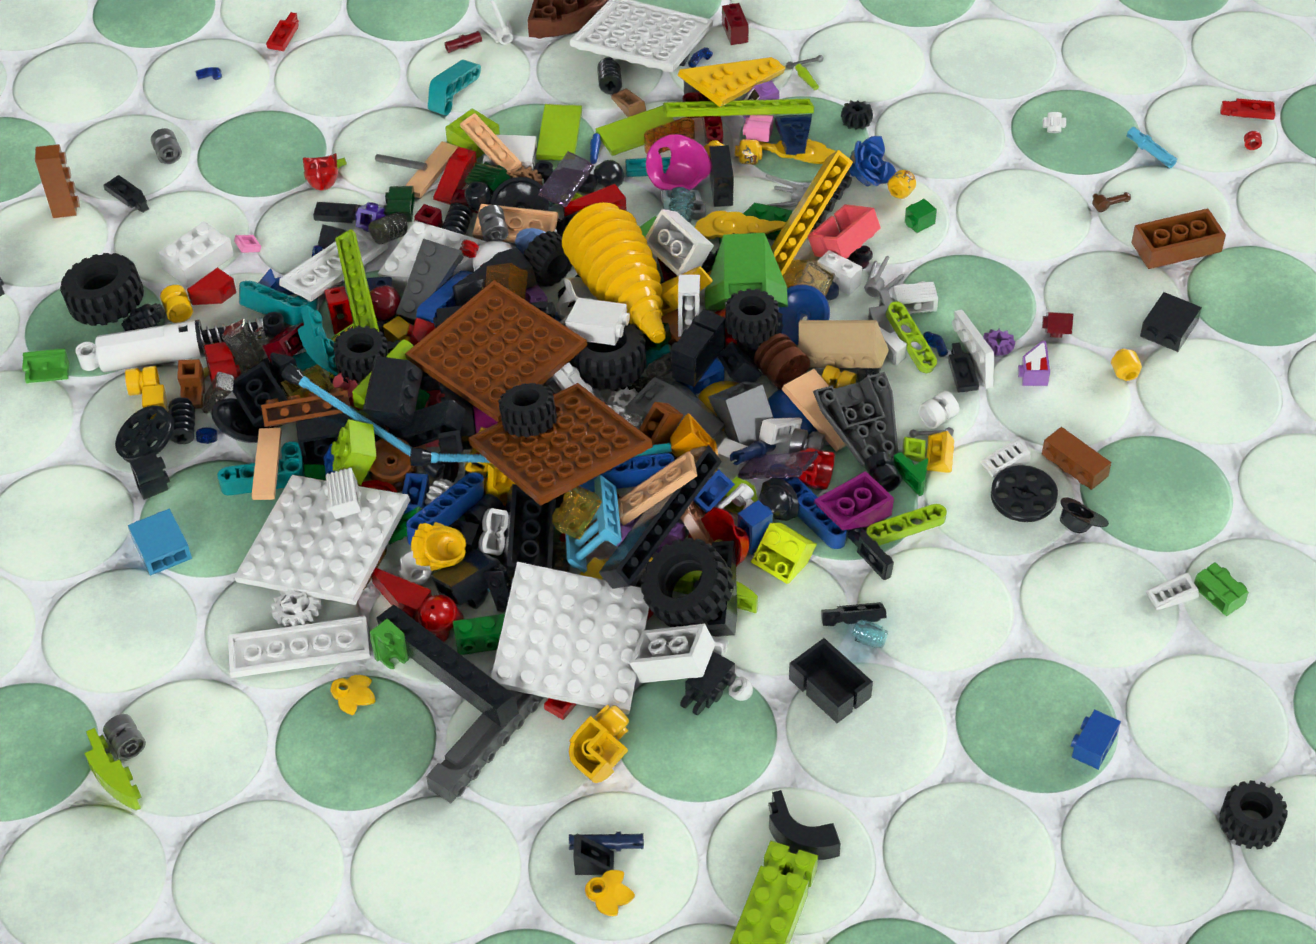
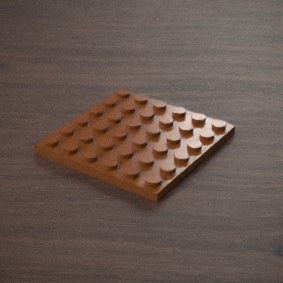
M493 280L406 352L405 355L408 361L499 423L502 419L498 402L501 399L500 396L506 390L524 383L543 385L587 346V340Z
M579 383L553 395L557 421L545 433H540L537 436L517 437L505 431L501 421L469 437V443L474 449L540 506L653 447L652 440Z

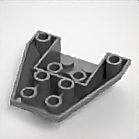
M885 372L867 376L859 383L836 389L832 385L813 391L820 411L861 466H864L866 460L877 452H887L891 458L899 453L893 391Z
M654 377L628 403L625 411L626 414L630 415L628 422L638 430L654 402L669 403L683 414L681 421L689 413L713 439L725 427L724 423L687 386L670 378Z

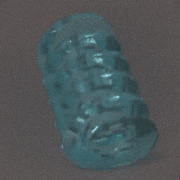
M675 187L671 190L669 210L678 212L685 220L691 222L692 218L690 215L693 214L691 208L694 207L692 201L695 200V196L690 194V191L686 188Z

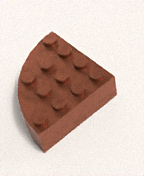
M534 0L528 17L529 37L541 39L579 31L609 0Z

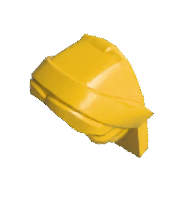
M434 522L433 526L427 523L419 524L418 530H415L411 541V551H413V558L416 559L417 565L430 566L431 571L454 566L465 557L466 539L457 529Z

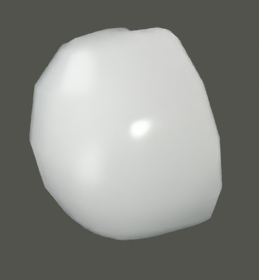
M409 551L401 557V569L398 570L400 578L418 585L426 583L432 574L430 566L417 565L416 559L413 558V551Z

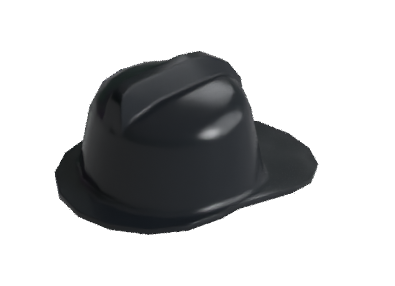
M1068 497L1060 500L1063 507L1060 522L1072 532L1084 533L1092 526L1107 527L1109 525L1105 517L1087 508L1079 501Z

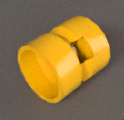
M170 285L162 290L160 299L167 318L173 323L187 321L192 316L193 309L185 289L180 285Z
M827 365L821 377L829 386L833 385V388L836 389L855 384L857 375L847 370L840 372L839 368Z
M156 366L143 367L142 371L139 368L125 370L126 387L129 396L141 395L142 387L160 385Z

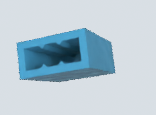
M170 508L128 525L132 540L150 576L192 559L189 546Z

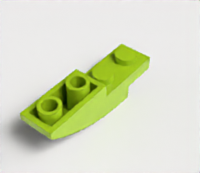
M95 728L86 731L93 749L84 754L100 785L125 806L134 810L141 809L137 799L142 797L137 785L131 786L130 784L133 777L129 767L123 768L120 759L115 761L111 752L106 754L104 749L108 748L104 735L98 736Z

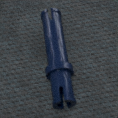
M761 440L754 441L748 447L733 451L730 454V461H734L732 463L734 465H739L755 457L761 458L766 453L774 451L776 444L770 445Z
M621 831L616 834H581L608 849H616V852H621L622 849H644L643 833L621 834ZM569 834V850H574V835Z

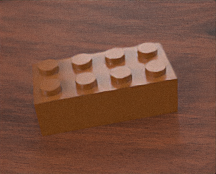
M1207 208L1135 225L1131 243L1146 267L1152 269L1220 253L1223 249L1226 234Z

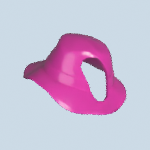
M667 135L657 140L650 147L646 157V170L649 179L655 187L661 190L686 192L693 189L709 176L711 162L705 148L695 140L683 135ZM662 147H668L671 152L670 164L666 173L663 172L662 157L658 152Z

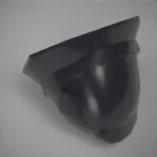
M771 478L762 483L759 501L771 509L773 519L788 521L798 516L799 502L797 494L789 483L779 478Z

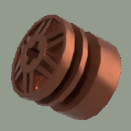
M779 333L769 337V340L764 341L759 346L754 356V363L778 389H782L785 384L808 372L810 358L786 334Z

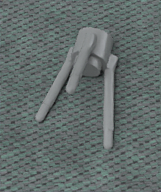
M766 174L768 179L793 187L792 189L774 186V189L792 193L791 199H795V201L767 204L769 206H797L808 189L804 185Z
M889 256L885 257L875 277L874 274L878 262L874 261L868 281L864 286L865 292L871 297H878L880 291L889 290L904 277L901 274L887 286L884 285L885 282L880 276L889 260Z

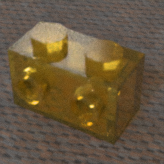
M577 486L564 494V501L560 508H557L553 513L552 523L558 531L580 540L602 501L596 493Z

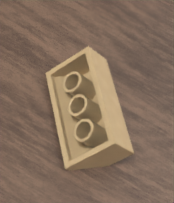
M800 320L799 348L810 358L809 368H825L827 365L837 368H882L889 349L877 320Z

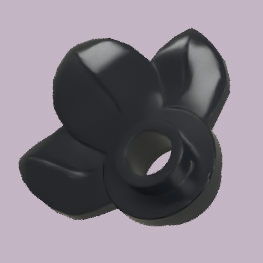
M861 246L850 254L847 259L865 269L873 258V253L868 246Z

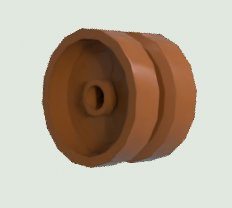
M397 438V439L401 440L402 442L406 443V445L410 446L406 441H404V440H402V439H400V438ZM380 439L375 443L376 459L369 469L371 480L388 482L395 487L397 492L403 491L406 473L416 474L417 467L410 465L409 455L384 439Z

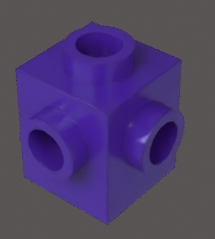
M367 202V204L359 207L356 212L355 227L362 228L366 232H375L385 223V208L378 207V204L373 202Z

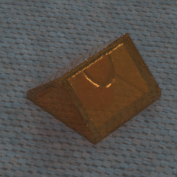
M512 263L487 266L485 287L495 280L525 300L528 272Z

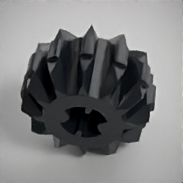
M850 100L849 103H845L841 111L843 125L848 126V129L855 128V130L857 128L864 130L865 127H869L873 119L871 105L866 104V101L859 102V100L856 102Z

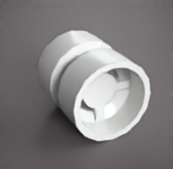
M942 391L932 399L921 404L918 411L924 424L931 429H935L943 424L945 420L956 416L959 413V405L950 392Z

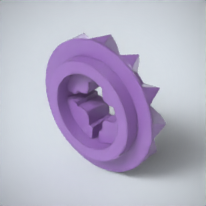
M1000 328L997 331L990 329L989 333H984L983 338L994 351V355L1009 354L1015 347L1014 336L1008 334V330L1002 332ZM996 339H1000V345H998Z

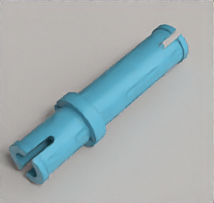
M1136 127L1129 129L1126 136L1138 144L1140 149L1149 152L1168 168H1172L1176 164L1177 158L1155 143L1149 135L1143 134Z

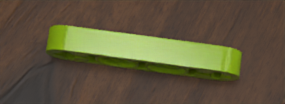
M900 302L890 303L885 313L886 318L899 339L907 343L906 350L918 370L922 373L932 372L937 364L933 351L906 307ZM907 325L911 329V332H904L901 329V326ZM911 343H919L921 345V349H914Z
M932 504L871 524L866 532L880 546L944 524L947 511L941 504ZM917 518L920 519L922 523L916 525L913 524L911 520ZM899 525L902 530L894 531L890 527Z

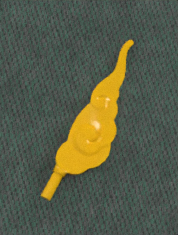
M808 139L805 153L786 155L781 140L777 144L759 141V144L763 145L762 150L771 151V153H775L781 158H794L807 163L823 164L827 157L836 152L827 148L823 143Z
M714 211L706 217L699 219L694 228L705 238L713 239L715 237L723 238L724 235L732 233L769 234L782 230L786 222L758 219L754 216H745L740 212Z

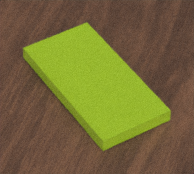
M545 104L536 152L537 160L575 161L582 106Z
M663 105L596 128V133L600 135V140L612 156L657 141L664 136L680 132V127L672 117H666Z

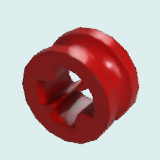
M1257 131L1246 133L1244 135L1245 147L1249 150L1260 148L1262 145L1261 134Z
M463 240L462 246L459 248L463 256L468 258L476 257L475 251H478L479 246L473 241Z

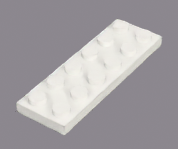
M359 228L353 230L356 233L363 266L388 249L387 242ZM336 241L281 277L279 285L312 302L322 295L326 289H331L344 280Z
M366 616L228 635L231 678L370 658Z

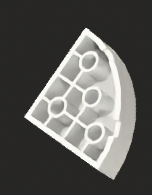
M414 221L380 269L378 275L379 277H392V287L398 293H404L423 238L458 250L462 246L463 240L473 241L478 246L486 241ZM463 256V260L458 264L451 278L461 270L474 272L473 258Z

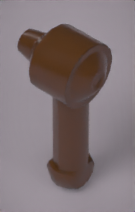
M1124 192L1121 195L1106 198L1104 195L1094 194L1092 204L1098 212H1103L1110 205L1129 202L1131 194Z

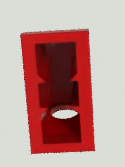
M344 286L324 291L334 335L353 324L349 300ZM337 314H344L345 317L338 319Z

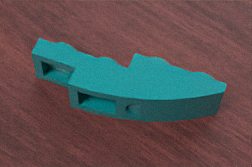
M306 305L301 308L304 326L298 329L301 342L314 362L334 376H337L339 372L335 362L334 342L326 338L320 312Z

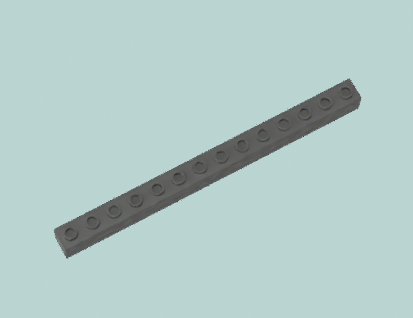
M646 565L630 586L641 588V585L644 584L641 581L642 574L647 571L645 569ZM508 690L515 696L519 714L501 728L482 713L447 752L445 760L441 764L438 763L426 776L428 789L450 803L456 797H460L470 781L475 780L479 776L484 765L494 759L499 748L508 743L513 732L523 726L528 715L537 710L539 703L544 697Z

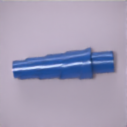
M597 133L593 134L590 141L591 164L597 163L601 145L600 135Z

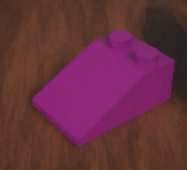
M865 471L814 500V503L842 530L867 527L892 516L894 497Z

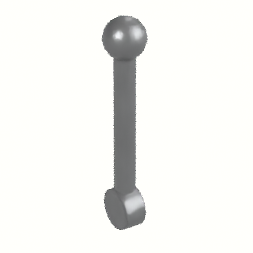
M818 55L816 58L794 63L790 61L786 63V67L792 69L797 64L802 65L815 61L822 62L824 58L822 55Z
M951 427L945 430L916 431L913 429L909 432V435L915 438L920 435H933L948 431L952 436L954 430Z

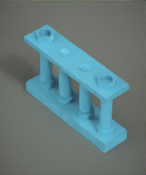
M601 475L594 480L595 494L576 511L567 504L564 506L567 561L570 566L579 569L583 573L587 571L586 556L604 541H609L616 546L622 541L617 489L615 485ZM596 505V507L583 518V515H585L591 508H593ZM597 518V521L594 524H592L586 531H583ZM599 531V534L595 538H593L588 544L585 545V543Z

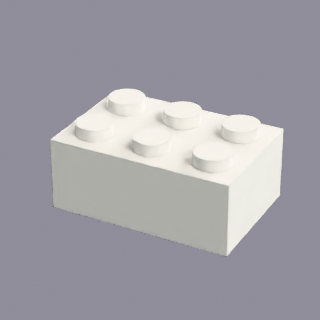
M661 209L645 237L651 251L677 276L698 266L702 267L714 246L678 212Z
M205 221L158 252L162 269L188 288L234 256L230 239Z
M705 624L644 630L630 660V665L634 672L637 673L636 676L640 683L703 677L715 647V642Z

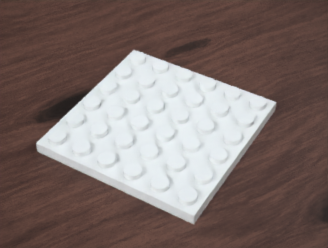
M609 0L570 40V46L581 51L587 50L597 55H606L613 59H622L629 63L642 64L648 68H658L664 72H674L713 27V20L634 0Z
M292 475L234 578L238 583L285 592L292 589L299 593L305 592L307 596L356 605L407 508L410 498L407 494L358 486L362 512L335 519L333 513L328 512L325 503L329 496H326L323 484L327 483V481Z
M517 562L491 678L508 690L603 709L607 704L610 707L616 705L624 714L629 715L637 675L630 665V660L641 634L645 630L649 606L643 599L644 595L641 592V588L629 586L612 589L602 579Z

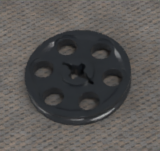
M158 405L147 406L135 412L125 421L117 434L115 441L117 453L128 463L153 452L157 455L167 445L173 434L174 419L165 408Z
M1026 465L1012 466L1002 470L993 480L991 487L992 503L998 512L1009 519L1019 522L1039 521L1051 514L1057 503L1058 489L1055 481L1046 472L1036 467ZM1026 476H1035L1037 480L1029 481L1026 479ZM1012 477L1016 481L1013 483L1006 482L1004 478ZM1048 489L1052 493L1049 495L1042 494L1040 490ZM1000 492H1004L1008 495V497L1000 498L997 496V494ZM1039 504L1042 505L1045 509L1036 510L1033 506ZM1013 506H1019L1023 510L1021 512H1015L1011 508Z

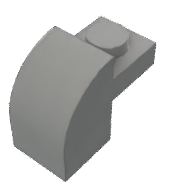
M888 290L880 291L879 306L869 308L868 320H877L879 327L892 333L894 329L886 318L885 313L889 304L895 302V300L890 297Z

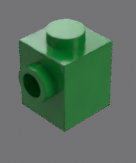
M924 198L906 208L905 223L909 228L919 233L935 224L937 209Z

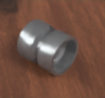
M168 128L155 131L150 140L158 160L164 164H172L178 161L182 151L174 132Z
M488 205L478 212V218L484 240L488 242L506 239L509 232L503 209L497 205Z
M795 428L790 441L789 455L793 456L807 448L823 451L825 434L816 432L808 434L807 430Z
M128 714L114 716L103 727V733L112 745L118 758H133L145 748L146 741Z

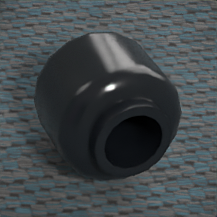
M472 182L464 192L470 209L479 212L481 204L490 205L492 196L485 183Z

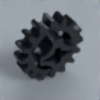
M154 303L153 305L144 304L139 308L131 310L129 312L130 315L123 320L121 325L125 331L158 326L157 323L160 322V319L164 318L166 313L160 303Z

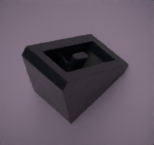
M578 833L574 835L573 859L575 875H603L607 871L614 870V851Z

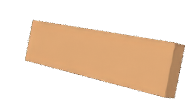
M476 113L460 123V127L496 166L504 167L508 175L522 167L521 161Z
M443 141L424 162L427 163V169L425 171L418 170L405 185L413 186L415 197L422 198L444 171L449 158L458 146Z
M281 428L259 429L252 487L253 500L275 499L282 436Z

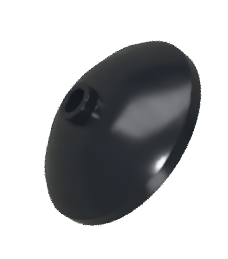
M515 177L506 180L496 188L490 205L548 211L549 199L547 192L537 181L527 177Z
M234 398L222 399L216 402L211 411L212 419L218 429L225 435L241 442L258 443L259 429L266 428L254 427L238 400Z

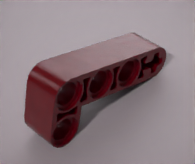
M700 92L686 93L682 98V102L711 101ZM721 116L688 117H702L706 144L714 140L723 144Z

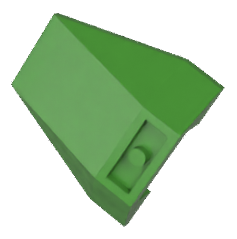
M765 233L724 235L710 274L713 281L705 288V310H723L726 308V302L731 298L732 294H738V291H746V289L766 291L768 295L774 297V300H777L778 307H788L787 285Z

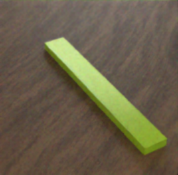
M810 99L731 101L721 107L712 101L664 102L663 111L666 117L814 113V106Z
M350 229L335 238L355 328L356 326H370V329H378L356 233Z

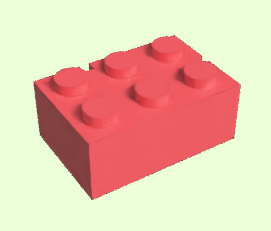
M845 204L834 213V216H830L808 235V239L814 256L822 257L830 250L847 259L864 242L872 238L881 227L874 208Z

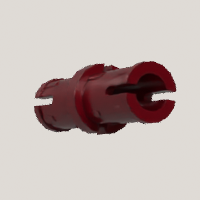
M479 31L465 36L460 35L459 38L444 42L445 49L448 53L462 48L467 49L468 46L482 42V36Z

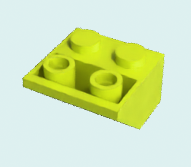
M770 523L751 563L784 583L789 584L807 565L817 544L782 523Z

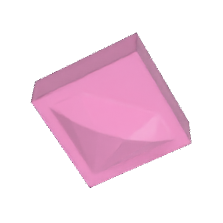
M254 235L235 236L234 242L242 253L260 252L261 245Z

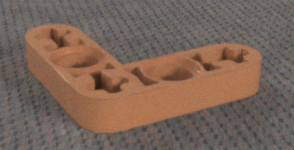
M692 501L681 516V520L694 540L700 539L705 541L706 544L712 545L714 540L700 520L706 512Z

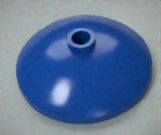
M796 285L788 288V307H779L778 311L783 314L782 334H786L796 345H799V322L803 317L807 316V320H829L830 307L826 297L818 289L809 285Z
M782 389L774 392L768 398L774 419L801 418L800 429L807 430L808 434L817 432V429Z

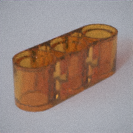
M684 117L646 131L644 133L645 153H648L650 147L657 140L667 135H683L694 140V120ZM662 147L659 149L658 152L660 154L670 149L668 147Z

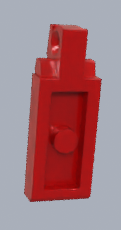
M290 12L286 20L279 21L266 42L268 49L285 51L299 26L297 13Z
M1236 98V101H1222L1220 114L1274 120L1275 104L1273 101Z

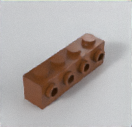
M60 144L36 147L35 162L53 218L77 216V207H80L79 197L74 194L76 192L75 183L70 181L71 170L70 167H66V153L61 151Z
M342 387L330 389V395L350 407L347 390L343 391ZM313 392L308 393L309 397L300 398V395L287 397V401L279 402L278 399L266 400V404L261 405L266 428L343 412Z

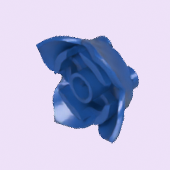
M871 136L862 143L857 141L850 155V160L853 161L848 170L850 175L856 177L867 187L870 185L877 187L880 184H886L897 172L890 162L883 161L885 146L882 136Z

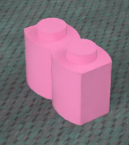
M750 115V117H746L743 135L746 136V139L769 142L773 131L774 116Z

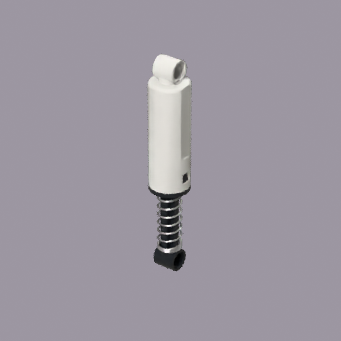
M270 312L263 318H256L255 322H250L248 319L247 323L244 324L239 321L238 325H233V322H231V326H225L223 323L222 327L219 328L214 325L213 329H209L206 326V330L202 329L200 320L99 335L95 339V344L83 342L76 347L75 351L83 370L92 371L100 367L102 372H111L204 357V345L229 341L232 345L235 340L238 343L241 342V339H245L248 342L250 338L257 340L259 336L262 339L267 337L271 340L285 330L286 327L282 314L278 312Z

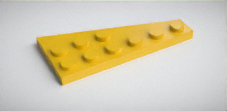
M769 57L680 69L677 76L721 107L746 94L755 85L768 82L783 74L786 67L780 64L778 60Z

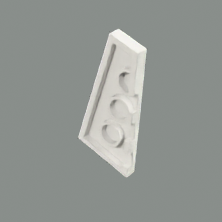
M962 309L954 311V320H952L954 331L957 332L967 353H970L972 363L985 388L994 387V351Z

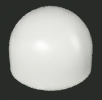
M745 677L736 678L729 687V695L739 701L747 700L753 694V686ZM742 686L739 691L735 692V688Z

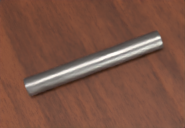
M376 154L375 161L424 171L427 169V163Z

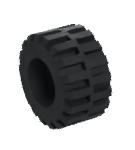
M554 231L543 232L538 237L536 236L524 251L525 258L533 266L536 281L545 287L559 283L572 269V264L562 248V237Z
M760 289L740 290L738 294H732L726 304L725 328L728 334L732 335V338L735 340L739 339V342H748V344H753V342L758 344L762 343V340H769V337H773L775 331H777L779 311L777 300H774L772 295H768V292H761Z
M370 326L348 328L347 331H342L340 336L336 337V342H334L337 370L339 373H342L343 377H349V380L352 381L356 379L362 382L371 373L374 358L377 356L386 357L388 355L386 337H384L382 332H378V329H370Z
M524 383L516 385L512 389L506 390L500 396L501 399H499L498 403L504 430L508 431L511 435H516L517 437L537 436L540 433H545L547 429H551L557 421L553 393L550 391V388L544 387L542 384Z
M1250 780L1249 784L1245 781L1240 782L1239 786L1234 785L1227 792L1220 811L1219 822L1222 824L1221 829L1223 833L1228 832L1227 838L1229 840H1236V845H1246L1247 849H1251L1252 846H1255L1256 849H1262L1263 845L1269 847L1272 845V842L1278 840L1286 822L1288 811L1286 810V801H1282L1283 796L1280 793L1276 794L1275 788L1272 786L1268 788L1265 786L1266 783L1260 782V784H1256L1255 781ZM1243 810L1255 811L1264 819H1252L1245 815Z

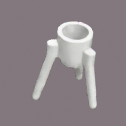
M491 0L500 26L496 30V35L483 24L480 27L496 43L509 44L514 39L510 21H506V27L494 0Z
M741 483L716 508L723 509L732 501L739 507L744 505V510L754 503L751 500L754 492L748 485Z

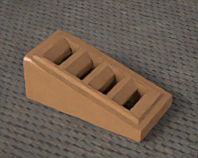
M627 88L611 95V99L627 117L646 111L645 102Z

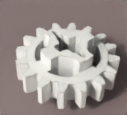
M292 589L287 592L279 591L281 596L274 597L275 603L271 604L273 610L271 612L274 619L277 620L278 625L284 624V627H289L290 625L298 626V624L305 625L306 621L313 622L312 616H319L318 609L322 608L320 598L307 596L305 592L299 593Z

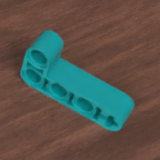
M462 59L434 77L429 85L428 109L432 112L448 116L453 105V95L478 79L481 66Z
M242 281L239 284L240 305L264 315L270 312H278L282 314L284 323L289 325L304 323L301 308L306 305L314 310L318 309V297L311 302L301 296L292 297L254 281Z
M286 442L281 448L282 459H279L276 489L285 488L292 475L305 477L304 462L299 443ZM255 463L229 466L219 470L217 477L221 492L227 496L252 493Z

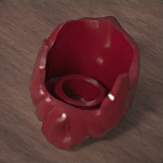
M388 285L372 289L370 295L376 319L386 320L394 317L401 301V297L396 289Z

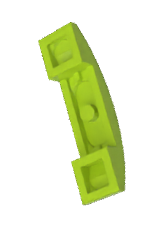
M692 571L685 574L676 583L673 591L687 595L695 589L693 587L696 580H699L702 571ZM736 581L737 608L757 613L758 596L751 589Z

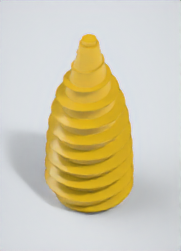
M596 203L585 207L571 219L563 233L562 248L577 274L582 278L583 283L597 300L626 304L627 313L630 314V325L634 324L651 341L655 343L662 342L665 339L666 332L661 319L663 314L660 311L663 305L661 277L652 251L647 244L646 238L642 235V230L637 225L635 217L628 211L620 210L611 203Z

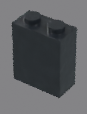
M729 145L709 146L711 162L709 176L714 207L733 206L734 176Z
M1163 292L1143 321L1140 337L1179 352L1198 323L1202 307Z
M473 549L465 554L461 562L454 566L442 568L432 574L431 577L439 595L451 598L455 604L460 606L489 588L483 572L494 571V567L501 563L497 558Z

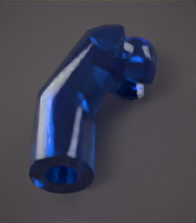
M707 47L695 52L688 62L689 67H696L703 57L709 60L713 52Z
M207 67L195 71L198 80L213 76L214 80L222 78V71L219 67Z
M930 331L923 334L928 345L935 348L940 357L948 354L945 342L940 335Z

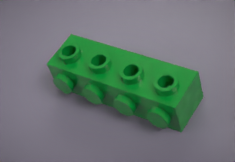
M505 613L453 621L457 652L460 655L497 650Z

